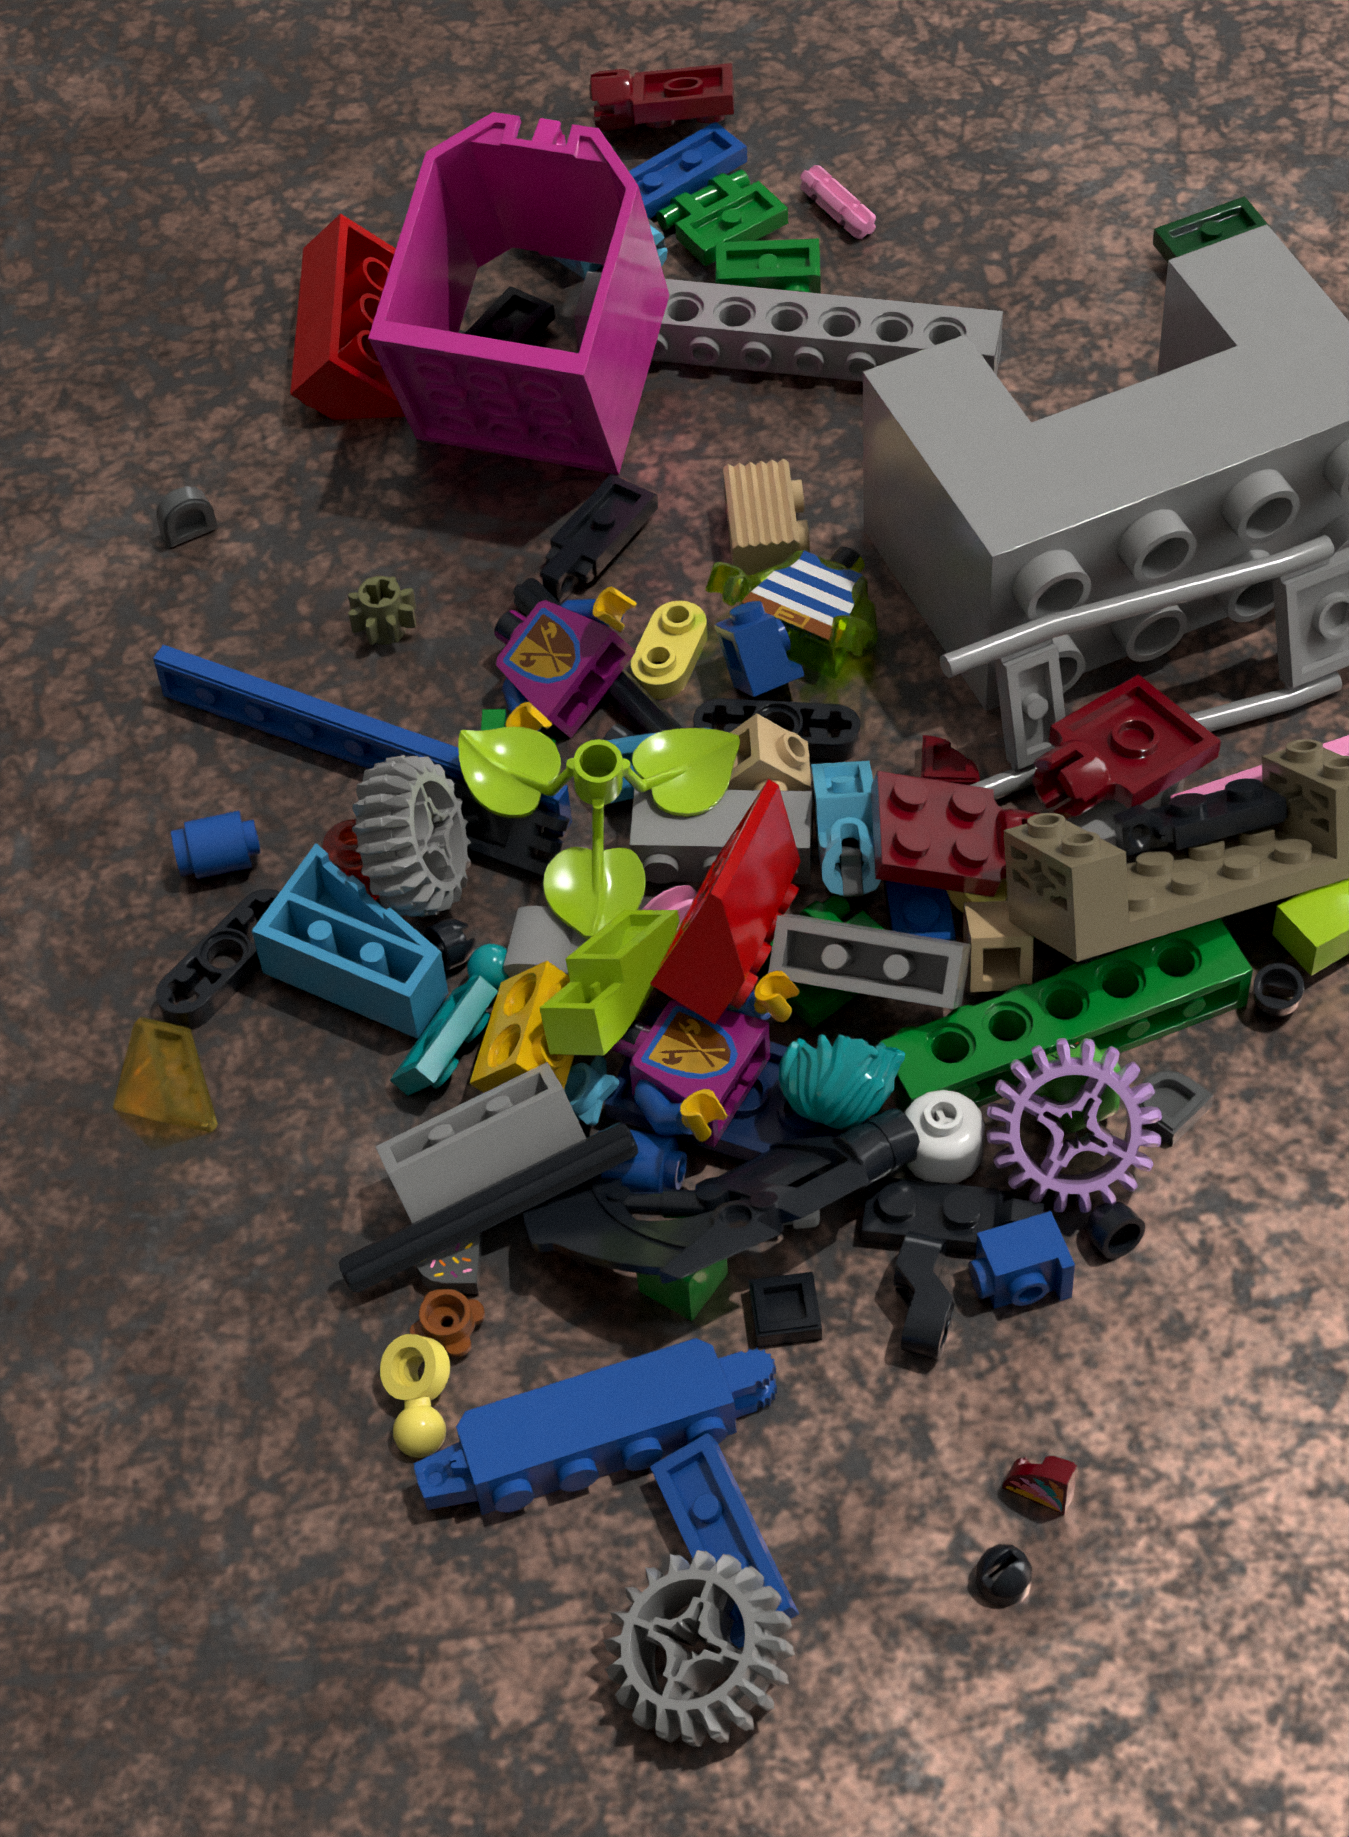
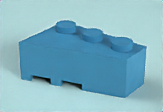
M317 843L314 844L252 930L264 974L417 1039L449 994L441 951L393 909L388 908L386 910L367 894L365 885L355 876L351 875L348 877L329 860L328 853Z

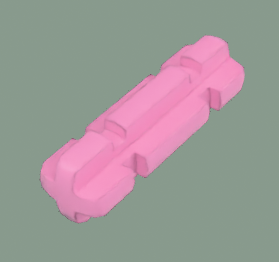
M813 165L809 171L804 170L800 176L802 180L801 189L811 199L816 200L815 202L841 226H844V229L855 239H863L867 234L874 232L876 229L874 224L876 220L875 214L865 205L860 204L861 202L836 179L831 178L832 176L819 165Z

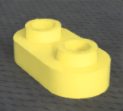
M672 601L663 604L653 613L635 650L636 653L631 659V673L654 699L673 697L679 694L687 685L708 637L707 619L704 611L696 604L688 601Z

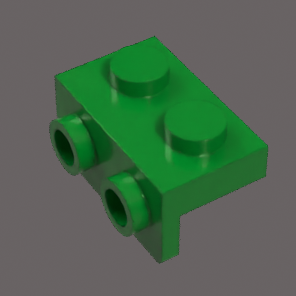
M819 238L716 242V284L821 294Z

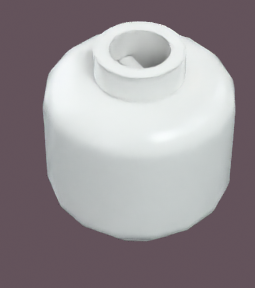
M948 1090L927 1092L916 1098L904 1113L914 1125L920 1140L917 1158L915 1161L907 1164V1167L916 1177L929 1182L956 1184L970 1177L981 1164L984 1152L985 1124L980 1109L968 1097L959 1092Z

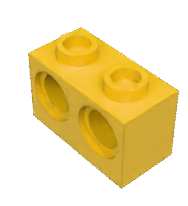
M546 960L501 982L469 1084L485 1093L548 1062L563 1089H565L574 1055L549 1053L540 1007L570 982L569 975Z

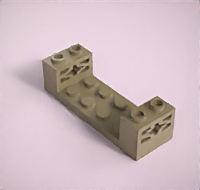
M1301 739L1289 742L1285 750L1262 756V783L1286 798L1288 818H1285L1284 822L1181 850L1142 853L1137 856L1135 862L1128 864L1126 863V851L1101 839L1098 834L1086 831L1065 820L1064 816L1056 813L1033 815L1028 818L1027 824L1004 830L1009 921L1078 962L1348 879L1349 756H1342L1323 747L1321 742L1316 740Z

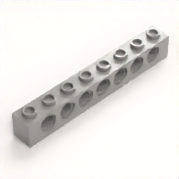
M587 271L575 310L574 318L578 353L602 273ZM665 279L669 291V299L651 361L863 382V371L966 334L997 375L1002 348L1003 311Z

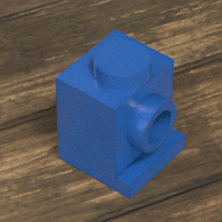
M761 601L741 604L730 610V618L714 624L734 688L755 697L805 676L802 665L789 660L786 651L790 650L791 643L785 626L778 618L775 619V616L765 612Z
M1051 1211L977 1233L976 1259L969 1261V1273L976 1294L980 1299L989 1297L993 1309L1011 1303L1018 1306L1028 1305L1040 1300L1048 1292L1054 1290L1059 1301L1072 1298L1075 1264Z

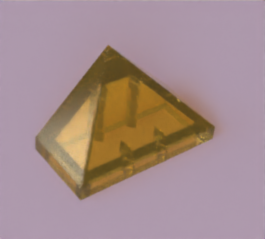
M140 1017L134 1023L113 1109L163 1123L206 1132H212L218 1126L190 1028L145 1017Z

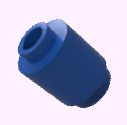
M240 810L184 822L185 828L171 831L174 853L181 877L195 874L196 879H202L252 868L250 856L261 854L254 819L242 821Z
M630 1129L639 1153L634 1158L601 1173V1178H621L622 1186L628 1187L630 1192L663 1193L665 1189L679 1190L686 1174L687 1155L685 1152L679 1151L678 1141L675 1137Z

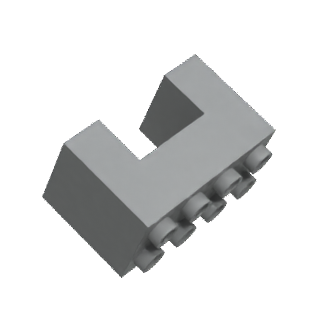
M1266 224L1168 260L1157 376L1035 422H1030L966 334L863 371L864 531L946 653L1049 614L1270 556L1323 535L1331 539L1334 545V553L1349 547V321ZM1273 579L1052 638L1053 644L1058 647L1063 693L1070 689L1085 672L1126 656L1139 662L1155 659L1174 647L1183 634L1228 616L1236 622H1247L1259 618L1274 607ZM994 661L961 673L985 711L1000 706Z

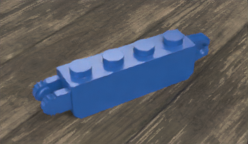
M694 1338L465 1411L456 1426L459 1442L413 1463L423 1502L427 1510L477 1501L481 1515L496 1510L499 1512H513L524 1508L534 1498L561 1489L568 1492L578 1491L592 1485L598 1477L623 1469L638 1471L649 1468L660 1461L663 1456L674 1453L707 1433L719 1444L726 1436L737 1433V1417L756 1412L759 1407L764 1409L766 1405H771L772 1400H775V1394H777L776 1379H774V1374H776L775 1359H771V1353H765V1349L760 1351L758 1348L755 1350L748 1349L746 1353L740 1351L718 1358L713 1345Z

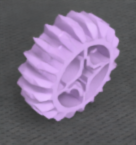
M1060 1038L1056 1041L1059 1059L1048 1062L1044 1049L1040 1045H1036L1031 1049L1033 1058L1038 1065L1033 1071L1030 1072L1025 1064L1018 1059H1015L1010 1064L1014 1075L1021 1080L1017 1087L1005 1080L997 1081L995 1084L996 1092L1010 1100L1009 1105L999 1103L988 1105V1117L1004 1121L1006 1126L994 1127L986 1132L987 1141L992 1144H1009V1147L999 1151L993 1157L994 1163L997 1168H1004L1017 1162L1019 1166L1008 1178V1183L1013 1189L1023 1186L1030 1178L1034 1180L1028 1195L1029 1201L1041 1202L1047 1190L1051 1189L1055 1191L1053 1196L1054 1210L1056 1212H1064L1067 1206L1068 1194H1077L1080 1211L1087 1213L1091 1211L1092 1207L1089 1197L1090 1192L1100 1190L1105 1203L1115 1204L1116 1197L1110 1186L1111 1183L1118 1179L1122 1186L1130 1192H1133L1138 1187L1133 1175L1127 1171L1131 1164L1143 1171H1150L1152 1169V1160L1146 1154L1138 1151L1139 1146L1159 1147L1161 1145V1137L1154 1131L1142 1129V1125L1160 1121L1162 1114L1158 1107H1139L1140 1103L1150 1099L1155 1094V1090L1151 1083H1141L1133 1088L1129 1087V1084L1137 1078L1140 1072V1068L1135 1062L1132 1061L1126 1064L1118 1072L1113 1070L1119 1059L1120 1053L1118 1049L1110 1046L1104 1052L1100 1062L1093 1060L1095 1053L1094 1041L1085 1038L1080 1046V1057H1070V1047L1067 1039ZM1061 1076H1089L1086 1083L1081 1085L1076 1095L1067 1101H1056L1045 1095L1041 1097L1034 1093L1045 1083ZM1107 1085L1120 1096L1125 1105L1127 1128L1124 1140L1112 1135L1109 1129L1097 1122L1096 1115L1102 1102L1100 1097ZM1083 1108H1085L1083 1119L1086 1127L1092 1131L1093 1135L1086 1133L1085 1136L1079 1138L1076 1133V1139H1066L1063 1144L1064 1131L1061 1123L1055 1119V1116L1061 1118L1063 1114L1068 1112L1072 1118V1111L1082 1112ZM1023 1110L1036 1116L1037 1121L1048 1127L1052 1134L1046 1148L1047 1154L1041 1165L1030 1156L1020 1138V1120ZM1082 1151H1093L1103 1156L1108 1154L1112 1157L1106 1164L1088 1173L1077 1175L1060 1173L1062 1167H1067L1073 1156Z

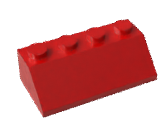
M341 213L303 248L290 395L332 420L405 417L368 339L396 248Z
M770 779L767 780L711 864L650 982V985L713 1024H716L729 1004L740 1009L759 978L756 974L772 950L770 944L774 939L777 915L785 914L799 891V887L792 884L791 881L801 862L779 785Z

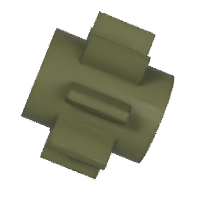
M394 576L367 578L360 585L358 593L352 592L348 594L351 609L348 612L351 631L358 633L365 630L371 645L374 643L382 645L397 643L404 636L406 628H416L417 626L414 612L416 609L414 591L412 588L400 590Z

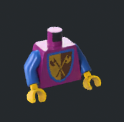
M611 586L604 589L597 599L567 600L560 606L543 600L536 604L527 618L515 610L504 613L496 623L494 634L499 641L506 645L496 659V666L506 676L502 686V692L509 712V717L505 724L506 727H524L539 731L542 727L549 729L553 724L565 735L572 738L636 653L629 644L609 627H612L619 633L622 632L625 625L621 621L625 612L630 608H635L637 603Z
M773 971L765 975L756 985L755 991L749 994L740 1009L729 1004L716 1024H713L674 999L667 1003L653 1027L634 1020L623 1037L611 1048V1050L632 1059L630 1074L634 1100L655 1133L662 1136L691 1134L700 1142L715 1148L770 1059L769 1022L765 1020L772 1016L777 1022H784L788 1020L792 1013V1008L786 999L796 997L800 991L783 971Z

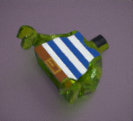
M839 547L829 560L805 550L796 551L782 564L779 563L752 575H745L743 570L729 563L716 562L713 564L705 591L723 594V602L729 606H734L736 602L744 604L752 601H761L765 612L775 616V619L778 618L785 626L791 643V648L786 651V654L791 661L836 679L850 651L853 655L861 656L863 650L872 648L878 640L876 606L868 599V580L861 574L865 567L864 560L851 548Z

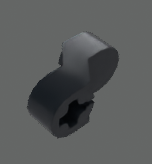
M908 1231L896 1260L893 1281L894 1287H896V1294L908 1309L901 1338V1350L939 1360L952 1328L955 1305L952 1295L939 1279L944 1264L947 1242L932 1236Z

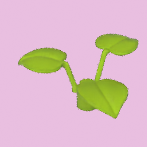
M503 727L484 731L461 730L458 738L459 762L464 781L475 800L489 812L507 818L529 816L538 807L541 793L547 796H555L573 777L574 789L578 797L592 805V850L585 847H570L561 851L548 864L543 881L544 895L553 913L585 939H590L623 910H638L644 898L646 888L645 871L637 854L627 848L604 850V805L611 803L619 796L622 790L623 777L638 792L651 790L656 806L668 814L685 817L700 815L714 808L722 800L728 789L733 766L740 747L739 736L725 731L707 728L665 730L647 737L638 745L632 756L633 771L630 768V761L622 758L620 750L613 743L602 739H594L585 742L577 749L574 758L567 760L566 769L560 774L561 758L558 749L548 736L539 731L524 727Z

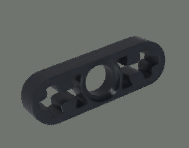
M717 698L702 703L696 709L693 717L694 728L715 729L716 724L723 723L726 724L723 731L729 733L756 713L773 723L787 724L793 729L792 732L808 741L810 762H844L855 756L861 745V722L858 714L853 709L840 704ZM803 727H809V737H803ZM830 730H841L839 737H828Z
M262 889L247 895L163 977L157 986L156 998L162 1017L169 1026L178 1030H193L203 1026L261 969L255 943L252 944L250 942V939L253 937L252 930L257 924L256 919L263 916L280 891ZM224 950H236L243 954L241 960L230 968L221 969L210 964L213 957ZM199 974L204 977L201 981L198 977ZM196 994L197 1000L194 1002L182 1000L176 1005L175 999L179 996L189 999Z

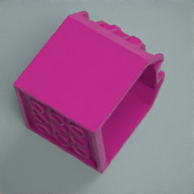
M492 112L426 151L368 339L416 439L619 475L669 299V291L639 186L599 128L572 124L566 144L565 135L562 134L560 127L561 122L540 118L532 140L517 138L521 125L519 116ZM511 248L537 251L540 255L604 265L579 353L459 333L478 268Z

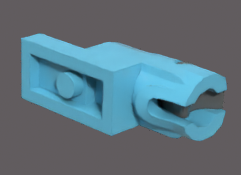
M870 761L811 764L816 834L822 881L831 893L843 895V897L863 896V894L876 890L881 881L875 879L871 801L873 775Z

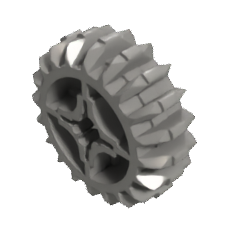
M401 755L386 758V762L376 763L373 768L365 770L363 782L357 784L356 788L359 801L354 803L352 807L356 815V825L352 827V831L357 835L358 847L355 852L361 855L363 862L361 873L369 877L370 891L373 895L380 897V903L385 909L391 908L399 916L424 917L439 914V911L450 909L452 903L460 901L462 888L467 887L468 878L465 870L471 866V861L467 855V847L471 842L466 836L465 826L468 821L463 819L461 812L462 800L455 797L454 783L451 779H445V771L441 765L434 764L428 756L406 757Z
M697 1550L691 1565L682 1556L670 1554L667 1575H664L655 1567H645L646 1580L649 1586L643 1592L635 1587H625L626 1596L633 1603L628 1613L624 1611L610 1613L612 1621L622 1628L621 1635L604 1640L606 1650L614 1656L620 1657L605 1669L609 1679L617 1684H622L615 1694L619 1704L628 1710L634 1709L632 1714L634 1722L646 1730L655 1727L656 1735L670 1743L675 1742L681 1735L682 1740L688 1745L701 1747L707 1732L718 1743H728L731 1721L745 1731L754 1730L753 1717L749 1710L755 1704L766 1711L775 1709L774 1701L765 1693L769 1684L772 1683L777 1686L789 1684L788 1675L776 1667V1662L795 1655L793 1646L785 1639L779 1638L793 1627L790 1617L782 1611H776L782 1602L780 1594L771 1586L763 1587L764 1576L755 1568L750 1566L741 1569V1562L728 1554H723L716 1562L715 1558L707 1551ZM735 1602L741 1612L745 1628L743 1651L732 1646L730 1640L734 1620L729 1615ZM690 1604L685 1613L671 1619L679 1610ZM707 1640V1643L720 1653L717 1654L704 1649L700 1655H697L693 1651L690 1653L678 1643L682 1642L694 1647L698 1641L706 1645ZM657 1645L666 1650L667 1656L663 1676L668 1681L664 1691L660 1688L655 1672V1651ZM730 1676L720 1687L707 1694L709 1688L716 1680Z

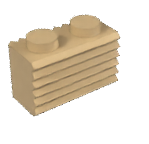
M782 459L777 463L771 460L767 464L760 461L756 465L749 462L745 466L738 463L734 467L727 464L723 467L724 497L734 579L769 576L775 570L793 565L800 558V554L804 550L810 553L807 520L796 521V513H804L802 480H791L788 461Z

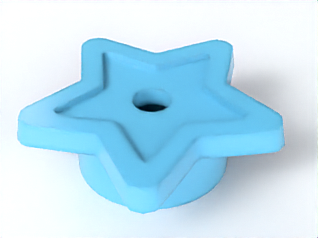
M597 1055L590 1066L586 1063H578L572 1066L564 1089L578 1121L583 1120L590 1126H595L598 1123L603 1102L620 1083L615 1076L607 1075V1061L603 1056Z

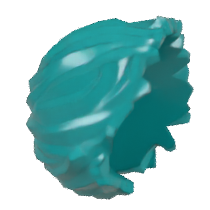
M819 1035L817 1049L810 1046L805 1040L798 1038L796 1042L792 1041L779 1063V1085L783 1095L798 1115L834 1129L847 1131L862 1124L866 1119L878 1112L894 1090V1079L905 1059L906 1053L898 1048L886 1047L882 1042L874 1047L863 1039H851L849 1036L845 1037L844 1035H838L833 1046H831L825 1035Z

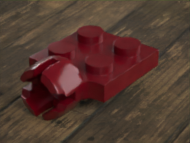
M732 63L636 72L634 77H632L630 70L626 69L605 70L591 74L589 84L590 99L598 102L593 106V122L600 131L627 130L634 127L635 124L646 123L650 128H664L675 124L676 120L695 118L699 123H715L723 120L725 115L734 114Z
M1138 674L1051 725L1049 743L1055 748L1035 760L1034 765L1037 769L1035 770L1032 784L1035 793L1046 809L1056 806L1069 797L1072 799L1053 811L1064 816L1066 820L1077 818L1103 801L1115 800L1129 809L1138 804H1143L1219 757L1221 740Z
M877 771L871 785L875 879L994 897L1001 881L1007 882L1004 830L1027 824L1028 818L1040 813L1018 809L1005 810L999 807L994 799V789Z

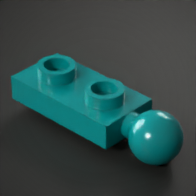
M485 944L474 950L469 957L467 964L468 981L453 989L390 1079L407 1096L430 1085L434 1089L440 1087L456 1069L459 1060L454 1057V1054L463 1041L468 1043L473 1040L488 1023L491 1015L485 1010L499 991L501 982L509 979L503 968L507 953L505 947L498 944Z

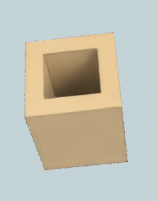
M1008 901L964 902L963 943L971 944L967 970L970 992L1007 991L1019 984L1031 985L1033 974V936L1009 921Z

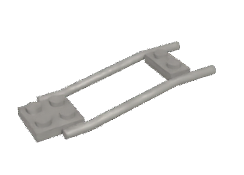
M1323 535L1270 556L1049 614L940 656L942 671L948 678L992 661L995 663L1006 759L1011 763L1012 769L974 783L971 786L994 789L995 800L1032 786V779L1037 769L1034 765L1035 760L1055 748L1049 743L1050 727L1065 717L1058 647L1053 644L1052 638L1273 579L1279 678L1285 683V688L1189 715L1212 732L1292 710L1341 690L1342 680L1337 670L1349 666V547L1334 553V545L1331 539Z

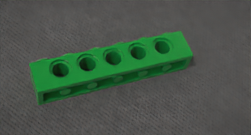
M1220 918L1117 949L1113 954L1087 964H1072L1055 976L1031 985H1016L1007 990L1002 996L975 1006H960L952 1010L946 1017L919 1027L909 1026L893 1033L889 1038L880 1041L886 1047L898 1048L906 1053L905 1059L894 1079V1090L890 1096L897 1109L905 1113L906 1109L916 1098L927 1092L938 1090L959 1092L971 1099L978 1108L1004 1098L995 1090V1084L998 1080L1008 1081L1016 1087L1019 1085L1021 1080L1014 1075L1010 1068V1064L1015 1059L1023 1062L1030 1072L1033 1071L1035 1060L1031 1049L1034 1046L1040 1045L1044 1049L1045 1054L1048 1055L1057 1051V1039L1066 1038L1070 1046L1087 1038L1092 1039L1099 1050L1103 1048L1108 1049L1112 1046L1118 1049L1119 1053H1123L1247 1005L1253 969ZM1112 996H1123L1125 998H1115ZM1055 1017H1067V1018H1070V1019H1068V1020H1061V1019H1057V1018H1055ZM1011 1038L1014 1039V1041H1002L999 1039ZM954 1059V1060H957V1061H959V1062H956V1063H945V1062H942L941 1060Z

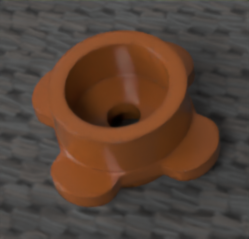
M433 1290L425 1296L419 1309L420 1321L411 1326L410 1334L438 1341L450 1357L464 1356L472 1347L470 1336L475 1325L482 1323L485 1319L484 1307L478 1300H468L462 1293L456 1290ZM445 1320H453V1325L450 1327H443L441 1324Z

